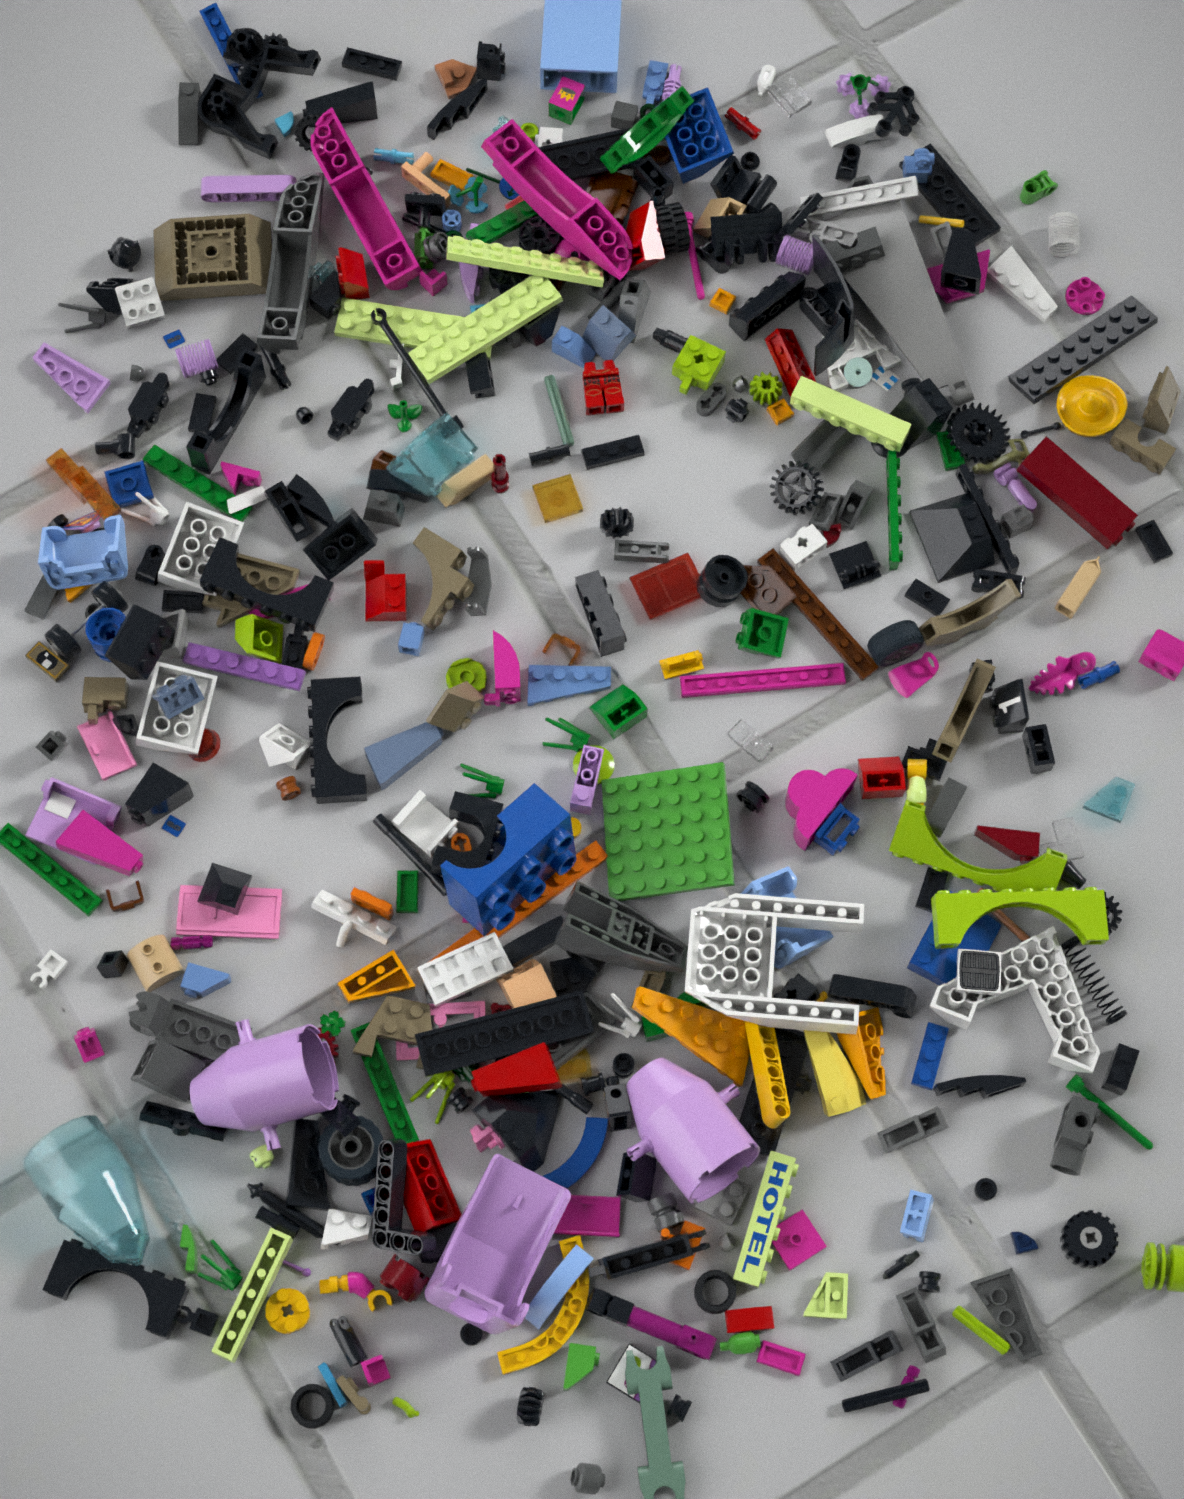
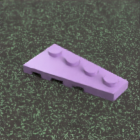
M45 342L33 356L34 362L87 414L111 384L109 379Z

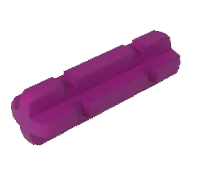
M203 935V937L187 936L183 937V939H180V937L171 938V948L173 950H179L181 947L184 949L201 948V946L204 948H211L213 946L211 935Z
M910 1365L906 1371L907 1376H904L901 1385L915 1381V1378H918L920 1369ZM909 1397L894 1400L893 1405L903 1409L907 1402L906 1398Z

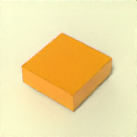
M718 288L709 306L727 315L736 300V296Z
M784 398L767 407V412L776 425L794 417V412Z

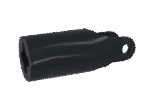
M341 1316L338 1320L331 1319L329 1323L330 1328L350 1367H355L367 1360L368 1356L347 1318Z

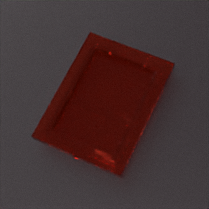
M689 553L629 577L639 597L638 599L641 601L650 620L701 599L696 586L699 573Z

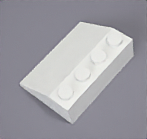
M186 502L158 572L157 582L176 589L217 596V593H208L200 587V578L219 537L237 544L244 522Z
M157 661L135 745L156 751L198 755L218 676ZM185 674L186 676L194 677L205 699L171 719H167L158 701L154 700L152 695L157 693L156 690L159 687L175 683L174 679Z

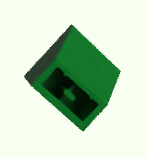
M623 684L589 707L613 740L645 719L648 708L638 695Z

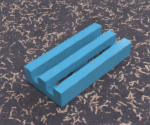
M322 1363L317 1366L339 1407L346 1406L348 1401L335 1381L328 1365Z

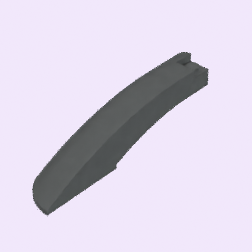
M313 173L300 177V181L295 184L290 183L286 187L279 200L273 228L274 234L268 283L257 334L259 345L272 353L280 354L281 349L298 350L300 339L303 340L310 304L309 297L312 292L323 203L324 173Z

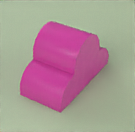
M839 768L830 771L824 776L815 770H803L791 778L785 797V807L789 815L795 819L793 837L796 844L802 850L806 851L813 842L816 832L853 790L858 776L856 773L848 769Z

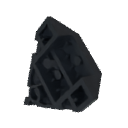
M554 1090L494 1095L486 1097L471 1111L484 1127L489 1125L516 1158L513 1162L535 1172L544 1164L562 1096Z

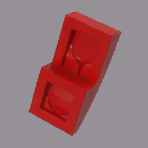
M772 1306L724 1311L727 1334L772 1330L775 1328Z

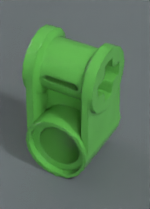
M1043 170L1024 182L1020 193V200L1024 204L1031 205L1041 198L1052 194L1057 189L1058 184L1051 180L1047 170Z

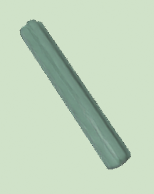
M545 376L544 382L563 445L568 443V446L572 447L574 439L555 376Z

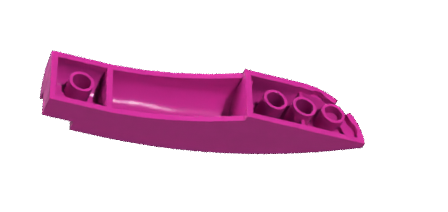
M331 107L320 116L315 124L316 128L314 133L311 134L312 152L385 286L389 290L404 289L408 287L407 282L419 276L422 269L335 111Z
M513 119L484 140L481 148L494 161L492 164L494 168L539 216L576 249L619 280L626 275L632 263L633 248L631 240L625 229L597 197H592L566 176L533 143Z

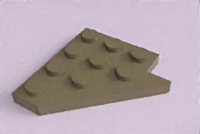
M240 553L237 556L236 563L239 572L254 588L274 595H285L294 590L300 574L299 569ZM205 594L202 603L204 607L221 611L216 623L219 628L255 610V608L248 609L235 600L228 601L220 594H217V596Z

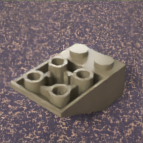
M1168 366L1165 367L1163 373L1159 372L1142 418L1145 419L1143 427L1166 434L1170 426L1181 392Z

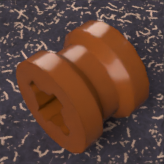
M295 776L285 777L276 783L277 789L281 791L280 796L283 801L291 800L301 794L300 788L296 786Z

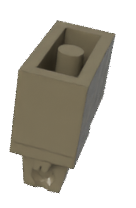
M84 677L82 705L84 713H88L87 720L89 724L98 725L99 713L106 712V708L113 711L127 709L129 685L126 678Z

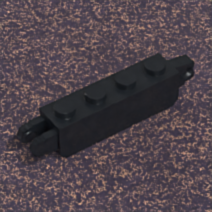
M703 1229L693 1233L686 1232L606 1255L598 1259L599 1265L588 1268L590 1276L594 1277L602 1274L603 1279L608 1278L609 1280L692 1256L695 1252L711 1248L709 1243H702L693 1247L691 1241L693 1238H700L706 1235V1230Z

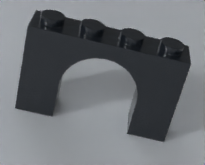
M455 791L449 808V819H456L457 821L474 825L482 832L484 839L477 848L470 851H457L437 845L431 863V873L442 876L440 865L446 860L457 867L466 869L480 868L487 865L488 860L492 861L495 849L492 847L494 842L499 840L501 830H498V828L502 824L497 815L503 811L504 804Z

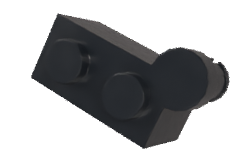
M650 155L634 165L633 178L651 197L650 201H653L654 207L665 205V199L673 194L674 182Z

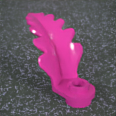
M1081 652L1069 658L1057 656L1055 659L1056 665L1048 663V672L1040 670L1041 676H1034L1035 681L1031 680V685L1028 689L1035 691L1036 694L1040 691L1042 695H1045L1047 690L1049 695H1053L1055 688L1061 694L1064 692L1065 685L1069 690H1072L1078 675L1090 672L1095 668L1096 658L1090 652Z

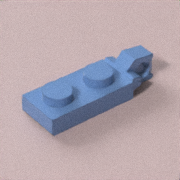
M649 61L642 94L643 99H646V104L654 105L655 101L661 100L669 63Z

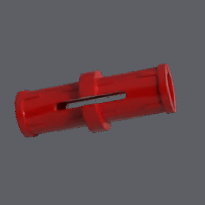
M733 107L727 110L725 118L734 123L739 131L742 130L753 140L758 138L761 129L752 124L747 116L744 117Z

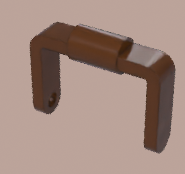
M139 880L136 881L140 899L130 900L114 906L110 890H106L109 905L113 912L130 910L144 903Z

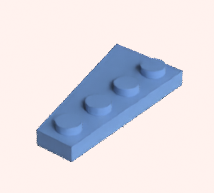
M529 665L528 706L544 701L545 703L551 702L553 699L563 697L570 698L577 694H589L611 689V667Z

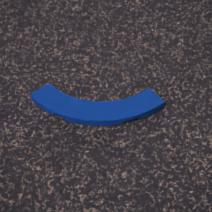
M586 1117L582 1139L572 1156L559 1168L543 1175V1177L566 1189L578 1182L589 1171L601 1151L606 1136L608 1118Z

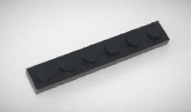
M966 464L958 466L955 475L964 492L977 503L991 537L992 546L1005 571L1009 574H1016L1020 564L1016 554L1012 553L1008 538L1003 536L999 521L994 519L990 504L985 502L982 488L976 485L973 471L968 469Z

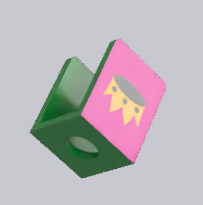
M563 76L548 102L549 117L572 125L585 101V97L581 96L585 85Z

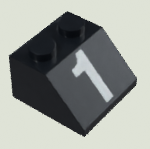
M1017 679L995 688L992 696L989 698L990 707L994 708L995 715H993V725L998 729V734L1023 732L1029 720L1023 679Z

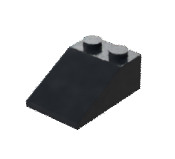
M351 508L311 541L303 551L325 578L330 581L375 547L378 538L355 510Z

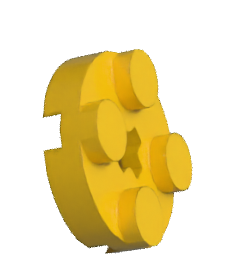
M279 1289L267 1301L265 1317L270 1326L279 1333L290 1334L299 1331L305 1327L310 1318L309 1303L306 1297L296 1289ZM291 1305V1310L294 1312L293 1315L288 1314L287 1317H284L283 1307Z

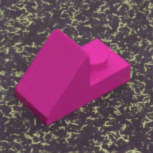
M221 461L222 473L234 495L237 493L240 482L246 486L252 487L254 485L260 487L262 481L260 471Z

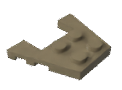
M387 995L353 1048L352 1054L372 1058L376 1037L417 1046L415 1034L432 1030L430 1004ZM419 1054L416 1068L423 1070Z

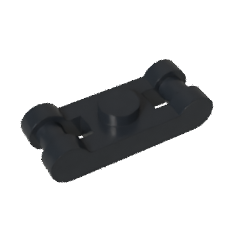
M975 569L973 571V578H975L971 587L973 592L988 593L1006 579H1012L1021 595L1018 599L1024 597L1023 585L1026 583V577L982 569ZM983 579H989L988 584L982 583Z

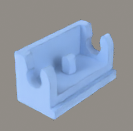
M910 1190L900 1233L904 1237H913L917 1241L924 1242L934 1202L931 1194Z

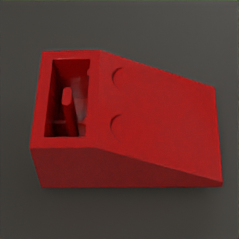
M649 201L630 212L626 232L631 240L633 249L632 263L628 271L646 269L665 259L660 228L656 218V209L654 208L653 201Z

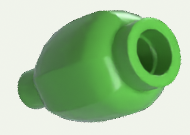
M752 1332L738 1333L731 1336L728 1341L720 1342L721 1351L730 1350L734 1354L753 1353L757 1348L761 1347L759 1334L754 1335Z

